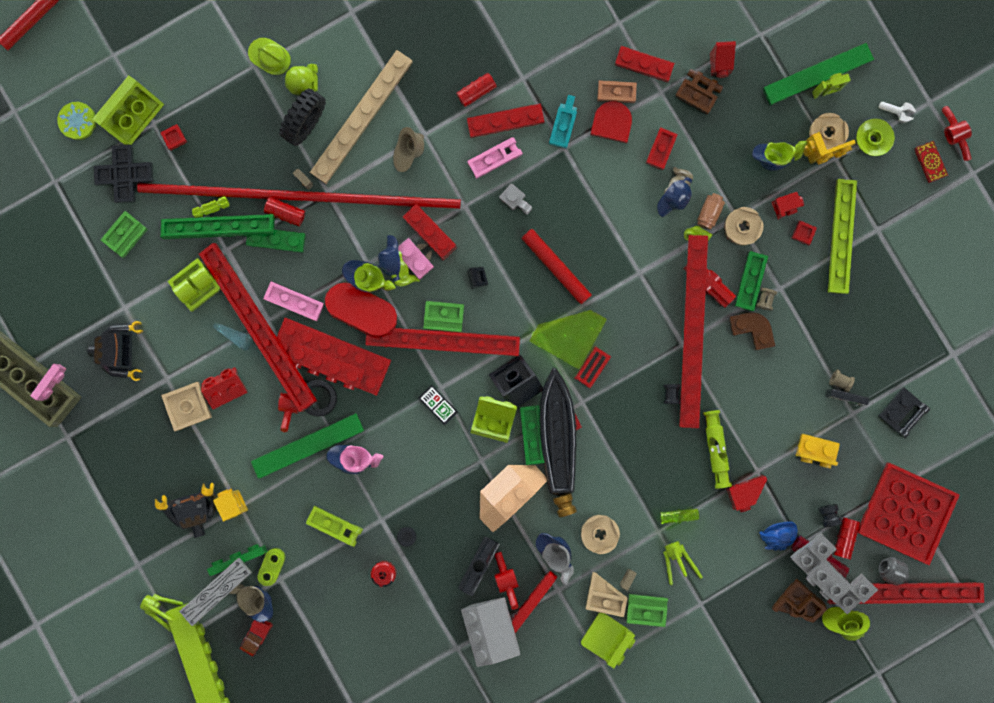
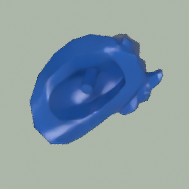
M782 522L771 525L764 531H760L759 534L761 539L767 544L765 549L785 550L796 540L798 529L794 522Z

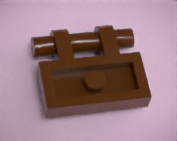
M690 69L687 76L693 78L692 82L684 79L675 97L708 115L718 98L712 94V91L714 90L720 94L723 86L717 84L718 81L710 80L703 76L702 72ZM700 82L707 86V90L699 87L697 83Z

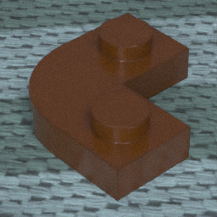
M751 312L728 317L733 336L751 332L755 351L775 346L771 325L763 315Z

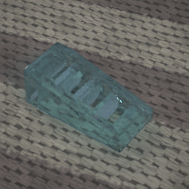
M219 323L213 325V328L242 350L247 351L254 342L249 335Z

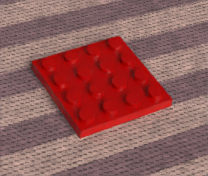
M887 462L859 525L858 534L930 566L960 495Z

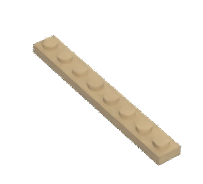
M396 50L310 171L313 176L325 184L328 183L413 63L410 58Z

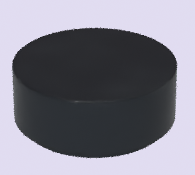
M404 527L397 534L399 544L405 547L413 545L417 538L415 530L411 527Z

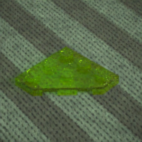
M592 310L541 323L538 324L529 342L573 367L580 369L607 319Z

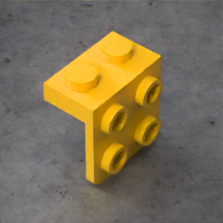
M818 132L806 140L807 145L803 153L806 157L808 156L810 164L817 162L820 165L829 161L834 156L839 158L846 155V152L851 151V147L856 142L852 140L827 150L822 136Z

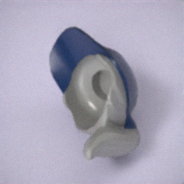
M541 533L536 539V548L548 566L562 574L560 579L566 586L574 574V568L570 563L571 549L562 537H552L549 534Z

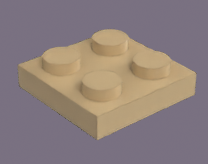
M199 382L161 395L174 431H179L212 418L206 399L201 392Z

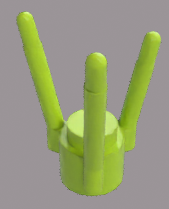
M679 541L664 546L666 551L663 554L666 560L670 585H673L670 557L672 560H677L684 577H687V572L680 558L682 554L700 579L703 578L685 551L683 544L680 545Z
M154 594L153 597L147 595L143 599L140 609L144 610L147 615L151 616L172 633L170 626L156 615L158 614L164 619L173 622L171 617L159 610L161 606L159 601L176 605H183V602L161 597L157 594Z

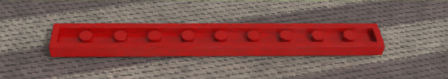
M689 235L680 409V427L699 428L708 253V236Z
M217 243L209 245L199 253L200 257L299 412H303L317 402L315 396Z

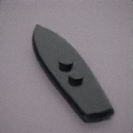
M553 367L542 391L539 426L549 493L563 496L573 493L575 490L576 420L569 389L558 370Z

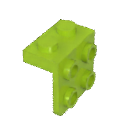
M488 396L480 397L470 433L508 443L517 406L507 401L494 400Z
M599 612L583 636L581 644L605 660L607 665L614 669L616 665L620 666L625 658L623 654L627 648L631 649L636 639H634L635 634L607 614Z

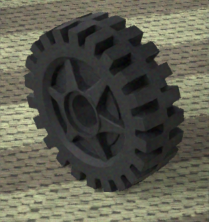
M310 88L302 92L296 98V102L292 103L291 109L289 108L288 114L285 115L284 121L281 123L280 137L294 146L303 143V140L307 139V136L311 134V130L315 128V124L320 120L319 117L323 114L322 111L325 108L326 99Z

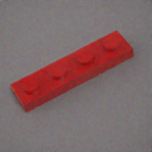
M541 103L467 118L470 138L544 124L545 122Z

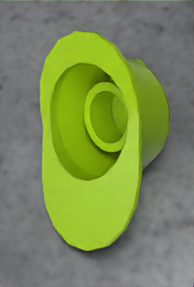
M258 38L249 46L248 56L250 61L267 73L280 75L289 69L291 57L288 51L273 40Z
M832 607L827 609L822 615V622L828 630L839 633L844 639L849 641H855L864 637L865 632L870 627L868 616L862 612L851 610L846 614L840 607Z

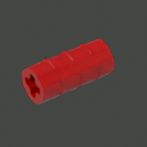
M486 73L456 92V95L461 104L467 107L497 86L492 76Z
M271 197L268 198L264 207L265 214H273L275 218L298 227L301 226L306 211Z
M843 517L834 555L851 560L860 522Z

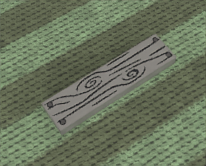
M238 558L179 612L191 626H194L252 572Z

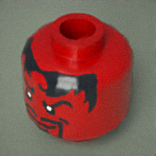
M388 561L376 563L371 570L372 582L379 587L390 586L397 576L395 566Z

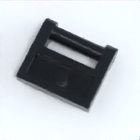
M902 387L878 417L901 437L906 439L909 436V431L931 409L905 387ZM913 406L918 408L903 427L898 425Z

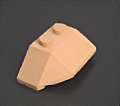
M536 465L506 466L480 491V519L494 532L547 482L546 476Z

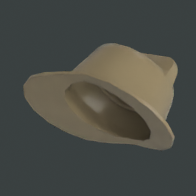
M405 127L400 131L393 155L394 166L399 172L407 171L411 167L413 160L423 154V134L415 133L410 127Z

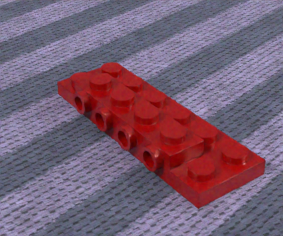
M284 318L277 335V339L296 368L301 369V366L309 368L308 372L318 376L319 373L327 375L326 380L334 383L339 380L344 382L343 386L348 389L354 390L356 387L376 396L392 361L288 318Z

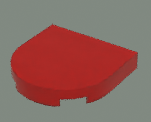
M609 101L602 104L595 113L590 135L627 144L632 125L630 110L624 104L617 101Z

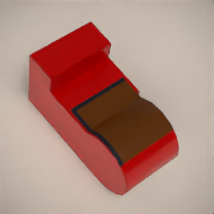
M254 620L240 646V650L253 657L264 642L273 624L268 621L258 622Z

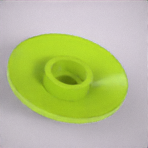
M881 119L865 121L858 128L856 134L859 148L869 156L886 154L892 148L895 140L892 127ZM871 136L876 138V142L871 141Z

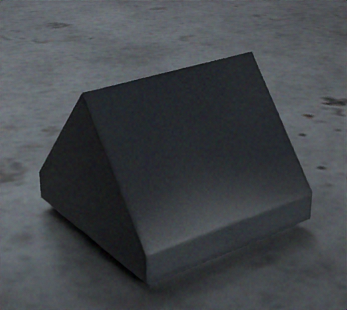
M484 267L470 268L467 271L472 289L488 285Z

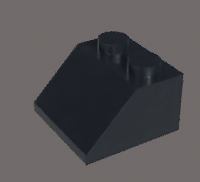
M521 354L489 374L504 400L517 407L543 391L540 381Z

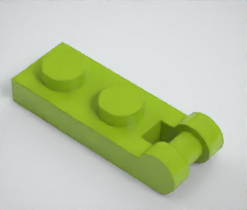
M317 506L313 507L306 521V524L353 547L357 543L358 535H361L363 531L361 527ZM346 529L351 530L349 537L344 535Z

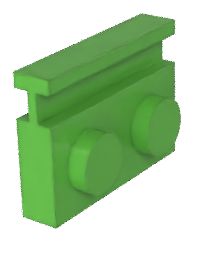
M124 211L102 237L101 241L120 257L124 258L148 229L132 215Z
M426 301L423 329L462 333L464 304Z
M629 594L626 623L666 627L668 598Z

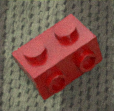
M236 367L225 369L219 375L205 379L201 384V392L213 410L247 393V389L240 379Z

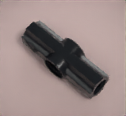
M484 537L458 589L473 596L500 543L489 537ZM476 561H481L484 563V568L481 571H477L474 569L473 564Z

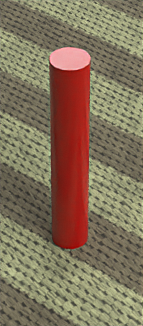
M36 0L0 35V44L9 51L59 0Z
M530 229L521 238L580 305L592 296L587 288L533 229Z

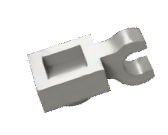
M512 183L499 197L513 211L518 207L528 215L532 210V206L523 200L526 195Z

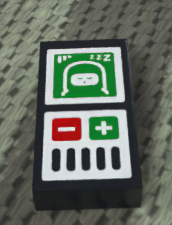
M433 385L418 397L444 425L458 413Z
M834 389L826 391L825 397L862 406L869 404L868 397Z

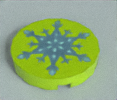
M71 102L60 110L57 117L58 127L66 137L73 140H83L90 137L94 128H96L97 123L93 120L95 113L84 103Z

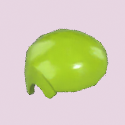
M294 66L287 71L285 76V86L292 95L300 96L302 92L309 88V84L314 81L313 72L305 66Z

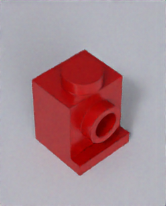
M798 192L772 201L777 219H782L786 215H793L798 212L797 209L804 206L803 198L798 195Z

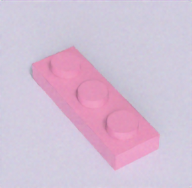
M270 282L263 298L314 321H318L324 307V303L274 282Z

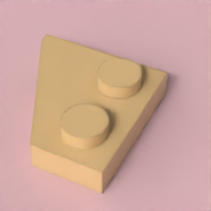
M592 572L585 609L624 617L627 597L596 572Z

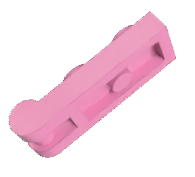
M514 137L467 161L476 179L523 155L521 149L517 148V142ZM509 148L512 153L507 155L504 149Z

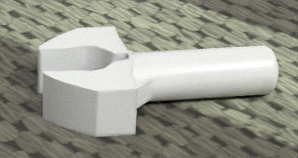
M880 102L879 109L897 114L898 122L907 123L914 119L906 116L904 111L912 114L916 112L912 104L905 102L902 107L885 102Z

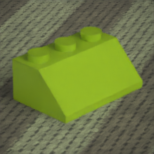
M128 75L94 116L93 120L121 143L130 145L160 111L164 103Z

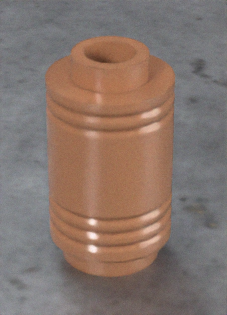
M715 193L712 196H707L697 218V225L708 230L715 227L725 204L722 196Z

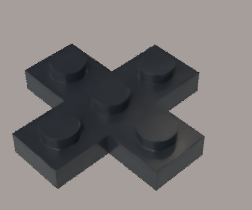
M131 144L112 146V165L94 166V185H114V202L117 204L136 202L135 183L154 182L153 163H134L133 146Z

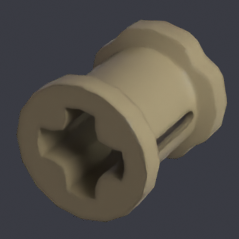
M761 288L760 291L762 293L759 303H756V307L773 311V300L778 292L768 288Z
M837 369L831 376L829 385H835L848 393L854 384L855 378L845 376Z

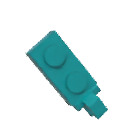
M568 95L566 104H560L549 145L567 149L577 114V108L573 107L575 96Z

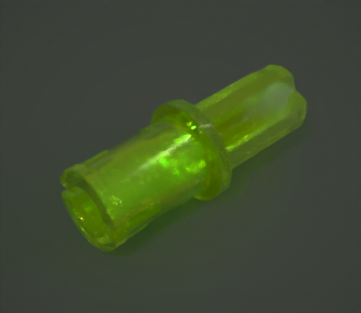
M677 509V511L660 512L661 524L675 522L681 524V522L699 520L698 509Z

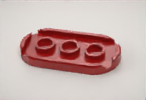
M350 283L336 284L326 294L325 305L333 318L371 337L386 336L396 327L397 313L389 302L369 292H363Z

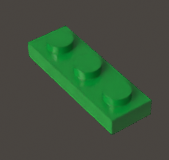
M274 230V235L247 236L246 246L304 253L306 234Z
M752 251L748 252L734 307L754 311L768 260L767 255Z
M539 405L520 407L526 465L545 463L540 438Z
M256 544L247 548V553L241 554L239 551L230 555V560L223 562V559L211 563L212 567L207 569L209 576L226 570L238 558L246 562L267 553L265 545L259 547Z

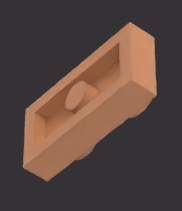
M599 80L597 101L635 103L637 83Z

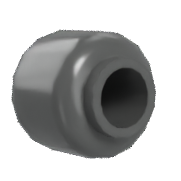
M888 557L879 564L878 571L880 577L890 584L898 586L909 577L907 564L894 557Z

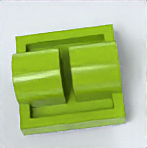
M199 258L167 281L175 295L191 312L221 290L214 277Z

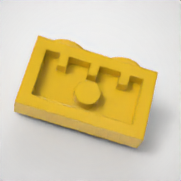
M801 434L796 456L801 457L802 462L812 464L813 461L820 462L819 466L831 469V466H838L836 458L840 443Z

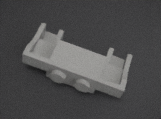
M820 532L808 544L797 550L791 558L808 575L806 577L807 581L813 587L817 585L821 589L819 592L826 600H833L848 614L860 602L864 604L878 589L862 573L849 583L826 560L836 550V547Z

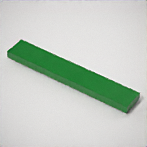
M864 43L765 86L763 91L771 106L815 87L822 81L830 80L832 75L837 73L842 75L868 64L874 58L867 43Z
M268 214L161 219L160 237L162 239L274 235L275 216Z
M356 413L251 461L258 479L365 430Z

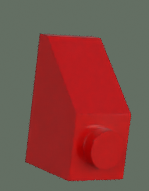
M736 41L716 42L710 52L711 76L725 78L734 70Z
M759 476L731 487H726L733 510H739L740 513L751 509L750 506L756 504L766 484V476Z

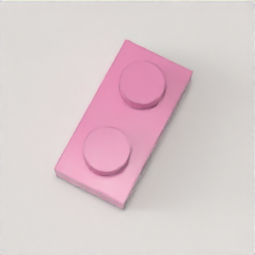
M409 238L398 247V250L402 253L403 261L419 280L434 268Z
M53 364L30 396L39 401L48 399L53 392L52 388L55 384H58L64 378L66 368L60 364Z

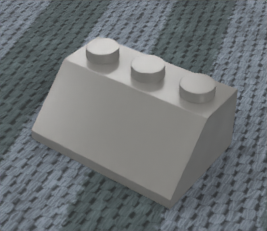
M505 597L474 603L461 609L477 667L492 665L521 655Z

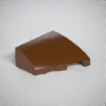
M796 579L775 602L772 610L788 613L795 618L802 617L806 621L814 623L827 610L826 603Z

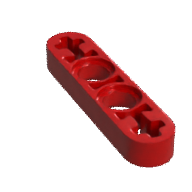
M551 570L546 573L511 619L515 633L558 576Z

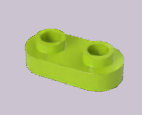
M273 548L266 553L258 573V581L261 585L271 586L277 581L286 559L285 553L281 549ZM272 555H276L278 557L277 562L272 561ZM265 573L270 574V580L264 578Z

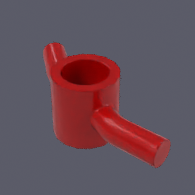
M949 106L943 107L941 111L950 124L944 130L946 140L951 145L958 143L963 160H971V154L966 142L972 136L969 124L965 120L957 122Z
M281 393L278 411L284 412L280 430L288 432L292 413L298 414L299 411L288 393Z
M500 551L494 554L500 573L495 574V579L500 593L506 591L511 609L515 610L519 607L514 593V588L519 587L514 570H507L502 552Z

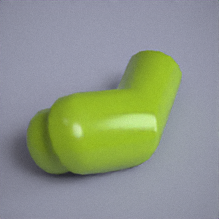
M700 226L688 228L683 233L687 241L689 235L708 236V241L712 236L710 232Z

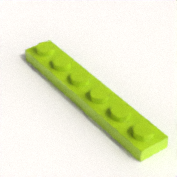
M836 180L828 293L849 294L857 189L856 180Z

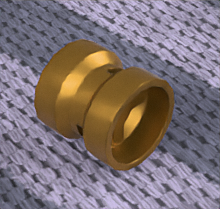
M571 493L553 499L554 504L559 508L557 511L559 518L577 512L576 507L572 505L573 497Z

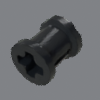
M664 384L665 400L663 404H681L678 394L680 384Z

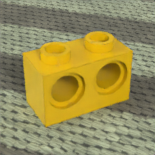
M232 488L224 490L217 494L218 498L213 500L223 522L248 511L239 490L233 491Z

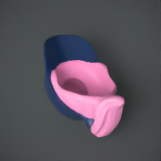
M336 445L329 449L326 458L332 466L345 474H359L367 467H378L383 459V455L376 453L371 456L362 447Z

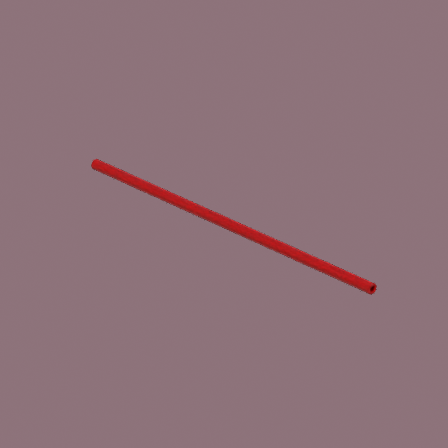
M138 183L137 185L138 193L268 199L271 197L276 200L412 207L417 204L419 207L461 208V199Z

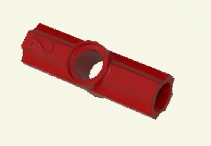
M687 265L683 268V270H684L686 273H687ZM707 269L706 294L712 296L723 308H726L736 295L722 283V279L714 271Z

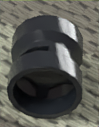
M830 504L818 508L820 515L824 518L822 521L824 528L843 523L841 517L837 515L839 510L838 504Z

